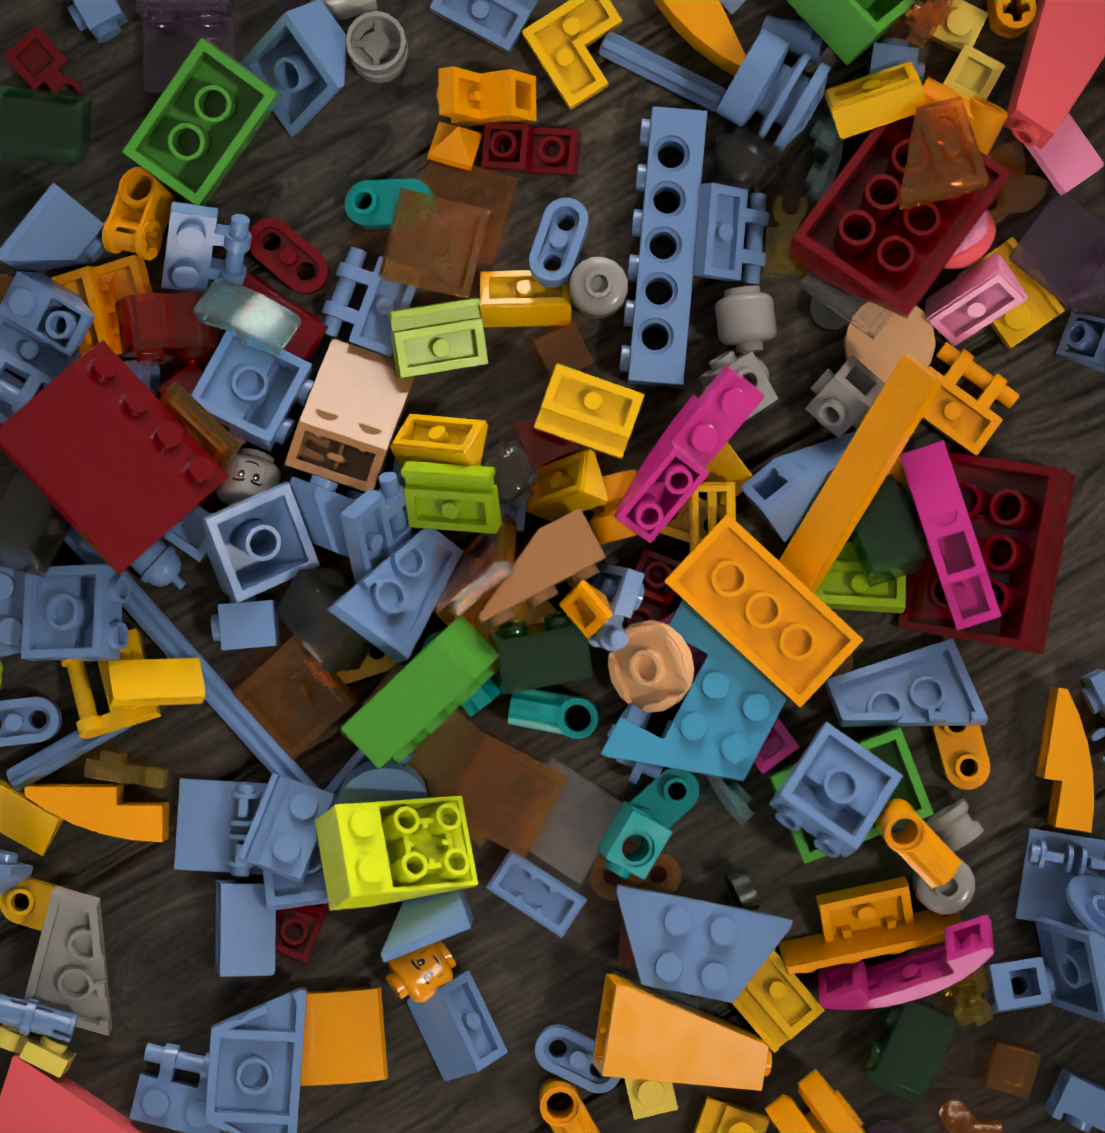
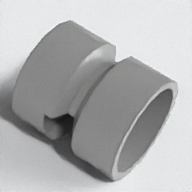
M373 11L364 13L353 21L348 28L346 44L351 62L357 73L366 80L376 83L389 82L400 76L407 66L409 52L404 30L398 20L388 13Z

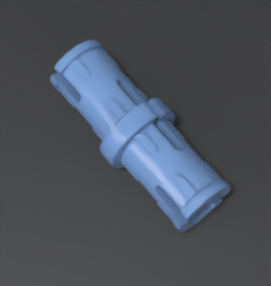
M0 994V1023L20 1029L19 1033L29 1035L30 1032L70 1043L78 1014L49 1008L39 1004L38 999L30 998L29 1001Z

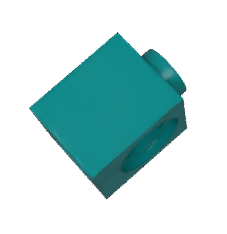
M624 801L599 842L597 849L607 859L604 866L625 879H628L629 875L633 873L645 880L670 838L672 831L660 820ZM635 834L641 835V845L635 852H622V845L626 838Z

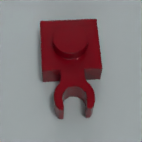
M37 25L3 55L34 91L46 83L51 89L52 98L61 107L68 106L59 93L63 85L71 84L79 94L83 93V88L76 79L65 76L59 70L69 59Z

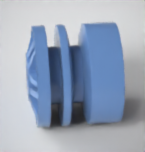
M764 27L733 78L716 113L740 127L746 124L755 112L763 115L757 137L763 140L775 122L782 126L783 129L773 146L783 151L792 139L800 132L802 133L825 93L827 76L832 66L822 61L812 79L802 74L812 55L805 52L791 68L784 63L790 42Z

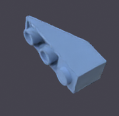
M856 431L842 435L840 439L836 437L774 458L740 486V489L760 518L783 542L796 533Z

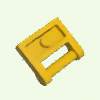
M136 628L128 630V644L124 649L120 650V660L147 659L140 632ZM60 660L61 665L68 670L80 718L76 723L80 738H94L161 717L159 705L109 707L110 713L101 716L97 715L85 667L86 663L92 661ZM97 661L109 706L107 661Z

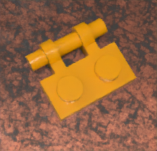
M945 342L936 354V357L949 365V368L943 376L931 366L927 367L942 378L944 383L922 417V420L970 455L977 456L1003 421L989 407L996 399L1010 409L1020 394L1007 386L1008 380L996 372L992 375L973 361L975 356L963 348L960 352L951 344ZM962 375L982 389L977 399L955 385Z

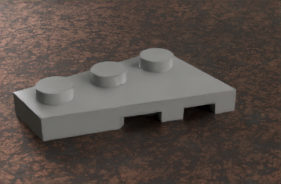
M55 886L51 894L24 1000L29 1001L30 998L38 999L41 1005L78 1014L75 1027L109 1036L112 1029L100 898Z

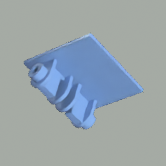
M180 778L174 869L231 873L232 876L263 875L262 869L249 863L240 862L238 856L268 783Z
M1029 828L1015 918L1035 921L1037 918L1045 917L1085 929L1068 903L1066 888L1069 882L1077 875H1093L1105 880V840Z

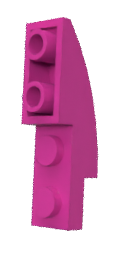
M726 365L699 398L694 394L662 434L627 489L614 514L615 518L649 543H652L709 475L706 466L765 397L763 392L730 366Z
M944 440L901 454L900 458L956 629L960 630L1001 617Z

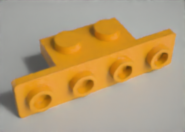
M904 876L816 895L822 933L782 941L779 943V950L787 974L810 973L819 968L842 963L852 964L870 957L884 954H899L912 948L945 943L944 928L962 923L958 912L941 915L926 910L913 913L909 885Z

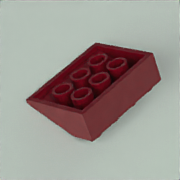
M923 112L874 128L793 235L788 256L825 282L907 319L1004 187L1012 172Z
M104 340L74 361L0 426V449L118 576L205 503L230 477Z
M948 452L1001 617L960 630L956 629L918 514L906 576L905 610L899 615L897 628L1044 654L1076 475L1057 467Z

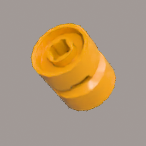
M636 469L602 477L607 490L608 502L589 509L594 514L589 520V525L599 545L638 535L616 519L614 515L637 474Z

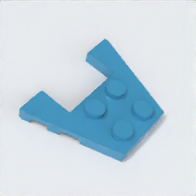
M682 599L669 625L682 635L688 646L706 655L690 690L663 739L620 717L600 754L606 758L744 781L787 698L755 665Z

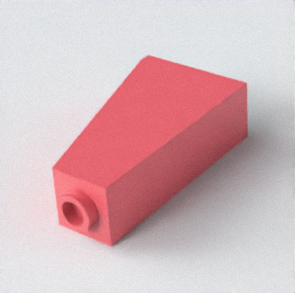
M1037 0L1036 15L1029 28L1007 108L1009 116L1004 124L1005 127L1012 131L1013 136L1023 144L1035 145L1042 149L1048 143L1105 57V0Z
M19 1054L13 1056L0 1095V1133H149L67 1076L63 1075L59 1078L20 1059Z

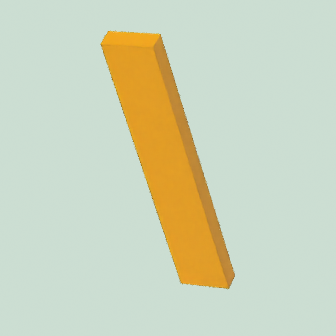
M903 354L779 559V562L814 594L944 383L942 378L912 356Z

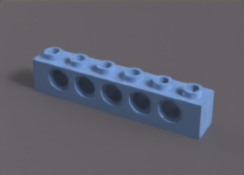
M653 106L651 118H642L639 146L648 147L647 164H638L635 191L644 192L643 209H634L631 236L640 237L639 254H630L628 267V282H636L635 300L626 299L623 327H632L631 345H622L619 372L628 373L627 384L682 388L684 383L707 111ZM666 147L676 148L682 154V164L676 168L663 166L658 160L659 151ZM662 192L672 193L679 201V208L670 214L662 213L654 205L653 199L655 196ZM657 237H666L673 242L675 253L668 259L656 258L651 253L649 244ZM653 282L666 284L671 291V299L662 305L653 304L646 296L645 290L647 286ZM649 327L662 329L667 336L666 346L660 350L648 349L642 342L641 335L643 331Z

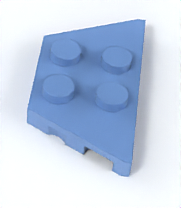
M618 883L616 887L640 981L645 986L733 1003L792 926L793 920L788 917Z
M297 988L211 1026L205 1121L223 1132L227 1131L229 1133H297L307 988Z

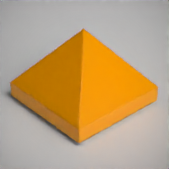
M439 122L427 159L471 171L483 134L460 126Z
M585 580L578 583L559 603L561 608L588 639L613 616L606 595Z

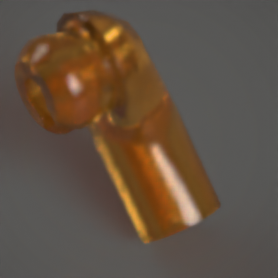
M959 1099L947 1101L940 1109L941 1123L949 1133H1003L1001 1120H976L966 1108V1104Z

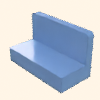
M234 879L216 880V973L220 977L273 975L275 973L276 910L268 911L264 883H238Z
M469 970L453 976L451 982L436 989L434 995L424 1003H417L411 998L407 999V1004L445 1081L479 1072L508 1053Z

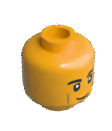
M440 940L388 961L392 973L386 976V979L401 1000L408 995L413 1001L424 1003L434 995L436 989L453 980L452 968L456 966V962Z

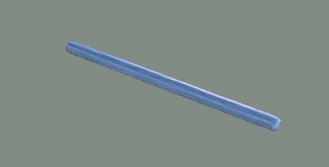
M61 513L52 521V528L85 565H108ZM124 571L123 576L130 583L131 593L129 600L122 604L123 608L169 659L200 658L206 692L205 700L271 774L279 775L281 778L290 781L295 780L318 788L132 577Z

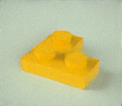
M569 0L521 31L526 43L570 111L609 85L586 47L622 25L623 20L610 0Z

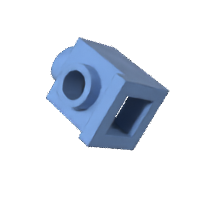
M64 0L67 5L74 2V4L67 8L80 31L82 32L89 28L98 43L106 42L117 36L122 31L120 26L129 22L117 0Z
M1043 957L993 964L979 969L988 1015L1052 1003L1050 994H1054L1055 991L1054 978L1051 969L1044 966ZM1012 978L1020 980L1023 985L1020 995L1013 993Z
M1063 1067L1044 1109L1058 1120H1061L1064 1112L1067 1113L1064 1121L1089 1133L1092 1126L1105 1132V1087Z

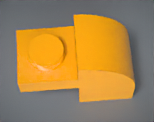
M454 66L438 69L439 86L437 88V100L439 103V115L450 117L452 124L485 126V123L537 122L536 76L512 69L481 74Z

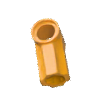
M927 77L923 85V91L928 107L923 113L988 156L1009 114L1003 108L977 96L970 98Z
M898 798L888 800L875 823L889 847L896 851L932 889L939 885H945L956 875V871L962 863L961 860L917 814L910 803ZM904 818L910 819L909 825L905 830L898 833L891 832L892 826L896 821Z
M555 1076L542 1084L538 1097L542 1117L551 1126L554 1133H600L580 1098L574 1083ZM557 1092H564L572 1098L570 1106L561 1111L553 1110L547 1105L549 1097Z

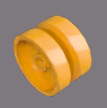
M816 1069L797 1082L798 1092L810 1108L806 1114L792 1097L784 1094L765 1107L767 1114L780 1133H866L862 1128L864 1123L838 1090L834 1091Z

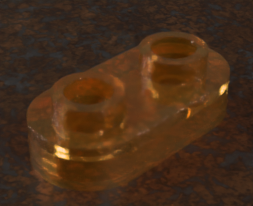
M661 851L652 866H662L666 869V877L660 882L651 880L649 873L645 880L631 873L628 879L621 877L619 882L609 884L604 880V873L608 869L604 866L607 860L604 856L599 857L593 863L590 870V882L593 890L601 898L610 901L618 900L616 893L617 883L673 894L681 882L679 864L673 856Z

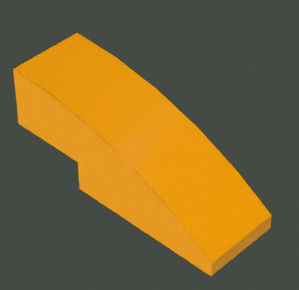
M653 0L671 26L696 51L714 65L735 77L746 58V54L719 0Z
M1050 686L1036 776L1053 780L1047 823L1054 827L1092 833L1094 782L1088 741L1079 713L1068 689Z
M31 784L24 787L25 797L46 811L74 825L103 835L128 840L164 842L169 839V802H124V784Z

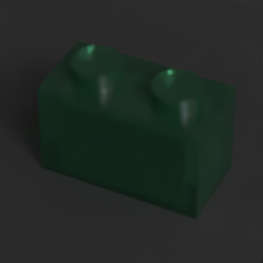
M1 85L0 152H3L4 157L14 160L29 159L30 156L48 158V162L56 166H72L75 162L80 163L90 148L92 97Z
M892 474L886 476L849 537L869 587L921 570L927 557L926 553L929 552V544L923 529L920 526L915 528L909 512L912 511L909 495L903 486H897Z
M565 611L547 614L543 617L544 622L527 625L525 620L508 621L499 625V630L488 632L489 644L500 655L493 662L496 685L504 695L593 677L588 639Z
M919 999L888 1006L882 1020V1025L886 1026L884 1034L879 1043L872 1042L863 1061V1067L867 1068L865 1076L870 1083L921 1106L959 1022L953 1015Z

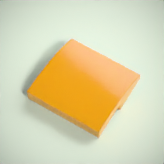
M137 254L97 267L86 266L51 278L78 294L95 315L78 350L82 355L102 340L118 356L166 343L145 261L139 258Z
M381 987L339 988L334 991L307 992L300 1086L348 1084L388 1079Z

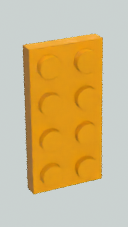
M728 513L664 580L669 587L800 708L863 641L851 627Z

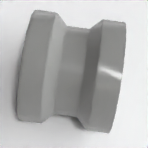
M964 798L942 808L926 821L927 825L934 832L938 833L942 841L953 852L973 841L984 831L980 822L972 820L968 814L969 805Z

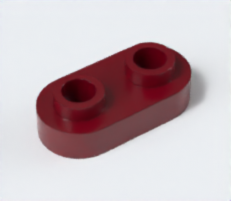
M265 218L253 225L250 230L252 234L250 251L260 263L296 293L311 295L324 288L329 278V266L321 253L279 219ZM271 235L278 236L281 241L278 249L274 251H269L264 246L266 238ZM303 265H312L315 268V274L310 280L299 278V269Z

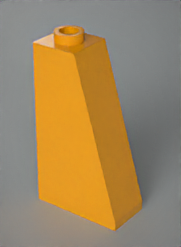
M608 973L605 975L592 1064L602 1076L762 1091L764 1077L769 1076L771 1071L772 1054L769 1046L756 1033L618 975Z

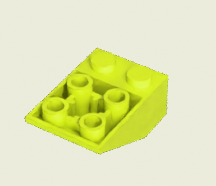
M462 796L338 804L315 820L330 910L373 907L478 885Z

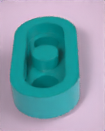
M417 179L361 181L351 187L345 198V210L349 218L367 229L396 228V224L397 228L419 227L415 226V224L419 225L416 221L428 223L430 212L435 213L437 208V200L433 190ZM415 194L416 200L411 206L412 209L405 208V210L411 211H406L410 215L405 214V211H403L404 200L408 195ZM366 196H371L372 203L370 207L362 210L361 201ZM418 211H427V215H420ZM404 215H408L410 218L408 219L407 217V219H404L403 217ZM417 216L426 217V220H417ZM400 221L408 222V225L402 226Z
M667 768L660 773L658 779L654 778L628 803L660 820L670 828L697 802L699 784L691 772ZM674 782H680L685 786V794L679 799H673L668 794V788ZM635 834L628 837L629 840L641 844V835Z

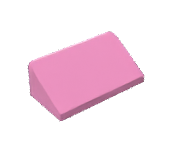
M1069 113L1055 135L1042 149L1035 145L1029 146L1024 144L1061 196L1104 166L1102 159Z
M996 252L929 296L925 300L926 319L955 347L1027 300L1028 297L1005 260Z

